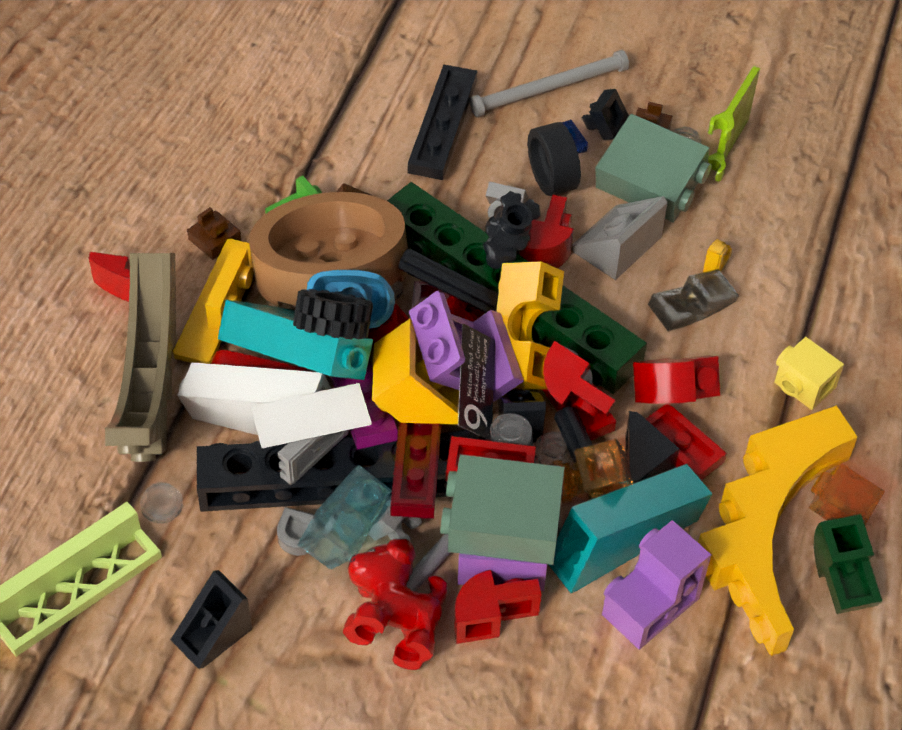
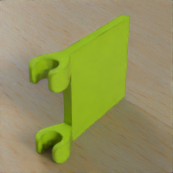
M752 67L726 111L715 115L710 120L709 135H712L716 129H722L718 150L708 158V163L712 164L711 170L716 171L715 181L717 182L723 179L726 167L725 158L749 120L760 72L759 67Z

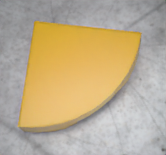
M716 239L709 246L703 269L704 275L713 279L718 277L731 257L732 248L730 245Z

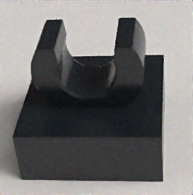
M607 89L602 92L596 102L590 104V114L583 115L581 118L588 130L598 129L603 140H613L629 115L617 90Z

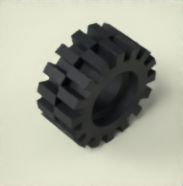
M302 289L298 291L293 326L308 333L315 332L320 336L329 335L331 338L343 337L351 340L353 338L358 340L367 338L373 303L365 298L355 297V295L351 294L345 295L342 292L335 291L334 293L328 290Z

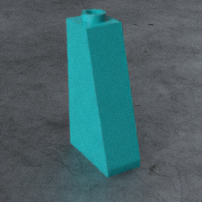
M232 300L225 301L218 335L219 340L328 376L365 379L373 339L367 337L359 340L353 338L351 340L343 337L331 338L329 335L320 336L315 332L308 333L293 326L294 309Z
M685 464L573 506L557 537L554 563L549 566L570 593L578 591L640 555L641 549L639 544L652 529L657 528L661 530L672 520L682 529L697 522L713 493L693 470Z

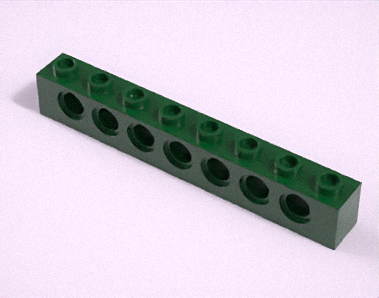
M413 182L408 183L387 200L403 215L408 249L499 294L498 284L501 278L502 267L494 269L487 265L483 243L489 236L483 230ZM517 254L516 260L510 263H520L528 261ZM565 286L562 287L560 310L546 311L536 318L531 332L532 340L535 343H540L550 348L554 341L576 352L579 357L590 363L592 383L603 387L613 395L634 376L633 362L644 361L647 342Z

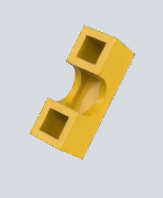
M541 261L502 263L496 312L502 315L524 382L513 389H547L543 367L545 357L550 348L533 342L531 332L532 326L540 314L546 311L560 310L564 271Z

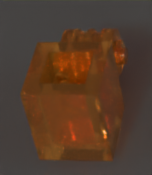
M617 439L574 450L577 462L574 464L563 463L562 460H555L550 464L552 466L565 467L561 495L562 503L571 502V498L579 494L587 493L592 498H596L633 484L624 446Z

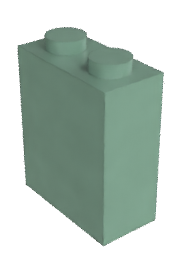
M630 114L595 167L596 188L629 203L664 196L668 202L665 219L674 223L681 211L686 212L689 209L697 184H704L710 174L712 164L708 163L709 147L634 114Z
M460 454L458 470L449 471L446 497H453L452 508L444 507L441 519L440 534L448 535V552L553 565L565 467Z

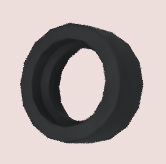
M555 122L531 129L527 141L528 156L534 177L540 189L547 196L577 189L581 179L580 160L575 142L568 128L562 122Z

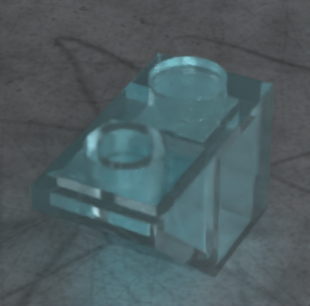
M360 465L355 467L315 512L297 545L330 570L350 561L351 557L358 554L392 490Z

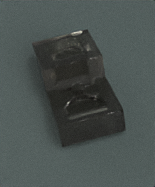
M717 269L688 276L683 287L652 294L648 305L669 332L701 321L736 302L739 294L720 270Z

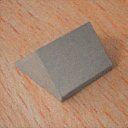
M664 196L616 205L572 244V251L616 280L662 237L668 202Z

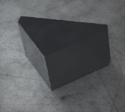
M513 389L497 399L500 429L507 426L517 428L531 427L533 443H542L546 402L537 389Z
M629 411L625 433V487L674 469L679 453V448L641 414Z
M213 571L170 640L198 669L206 667L252 630L248 598L221 571Z

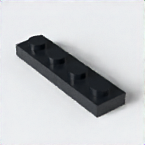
M443 64L408 161V174L438 180L444 179L470 103V97H472L477 82V70Z

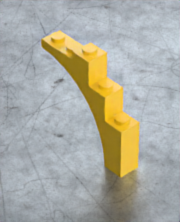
M837 405L750 435L746 452L743 456L744 466L749 476L726 483L721 503H719L720 516L725 525L701 533L698 543L711 554L705 577H707L714 591L729 585V592L736 606L744 609L750 620V629L758 643L765 645L770 656L787 650L794 631L780 601L773 572L772 539L775 526L783 510L803 487L823 472L850 459L857 435Z

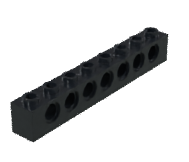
M507 426L501 429H492L491 441L534 446L531 427L517 428ZM466 429L455 432H441L436 497H446L447 462L444 460H448L451 437L490 440ZM345 436L292 485L282 479L280 472H278L282 470L279 468L281 459L278 458V452L288 443L267 448H261L260 441L248 444L227 445L215 443L210 446H197V494L200 512L383 501L392 495L397 441L357 450L353 437ZM362 465H372L370 467H362ZM322 467H330L329 469H319Z

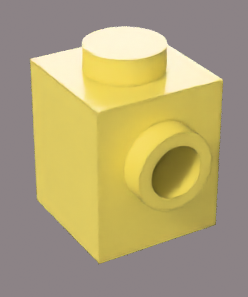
M805 337L795 347L791 345L786 347L776 361V365L779 368L774 383L780 386L787 395L796 398L813 410L837 387L844 364Z

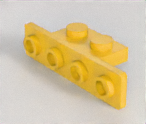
M234 239L226 240L173 350L175 359L190 363L210 364L214 353L218 351L222 343L218 339L225 301L241 302L246 289H249L253 280L254 269L249 243Z

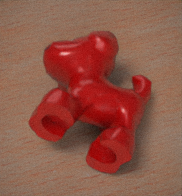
M393 539L389 543L377 545L364 553L351 557L347 567L351 582L358 587L362 597L372 598L371 602L368 601L361 604L356 612L347 618L343 634L350 642L366 646L373 642L378 632L382 634L386 626L401 629L404 639L396 645L392 660L395 665L401 668L417 670L420 669L423 662L430 660L434 656L436 644L435 629L442 614L441 606L447 598V583L442 577L432 575L428 578L430 594L415 592L408 588L407 582L413 573V561L416 557L415 549L407 539Z

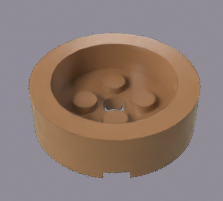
M328 192L294 199L266 213L257 221L249 235V246L257 289L268 302L277 307L283 303L296 306L298 291L302 289L307 290L309 279L322 271H368L381 275L390 286L397 281L403 282L407 276V273L398 268L403 253L408 249L403 215L388 201L372 195L355 192Z

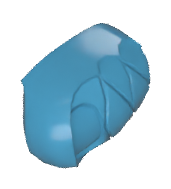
M331 270L316 273L307 283V290L342 292L345 295L351 294L355 295V297H362L372 301L373 309L369 328L379 327L386 323L393 314L395 306L394 291L381 275L362 270Z

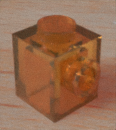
M841 463L830 473L824 470L811 488V492L816 496L808 508L827 521L861 514L866 525L885 491Z

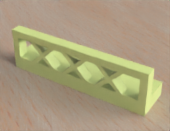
M128 501L0 585V638L15 657L162 558L160 549L141 529L138 514ZM134 540L146 551L135 560L119 559L120 550ZM91 569H108L107 578L98 585L82 584L84 574ZM55 593H72L70 604L61 610L46 609L48 598ZM20 617L35 618L33 628L18 639H15L6 627Z

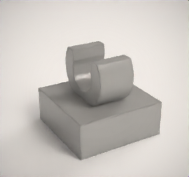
M489 181L485 195L489 204H491L488 208V217L494 216L503 207L500 198L509 191L520 193L521 202L525 204L528 200L526 190Z
M391 496L385 498L363 531L375 541L386 535L389 536L390 540H410L411 538L403 532L401 523L403 522L410 529H414L422 523L421 519L390 516Z

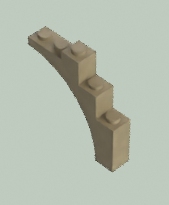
M130 253L129 317L124 372L116 410L111 422L105 428V446H118L119 454H131V461L136 462L156 461V454H162L167 450V400L172 398L171 350L176 346L175 253Z

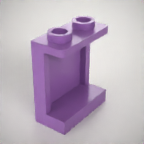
M435 291L409 311L430 381L459 390L460 365L465 362V356L461 347L462 324H466L495 340L493 401H496L524 382L501 313L490 310L476 321L471 322L451 314L445 294L439 291Z

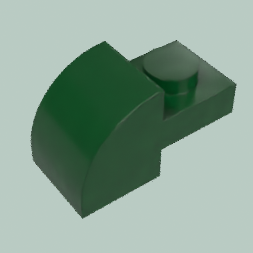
M858 514L820 522L814 534L815 563L819 578H826L836 614L878 606L882 602V598L869 561L874 556V552L862 515Z

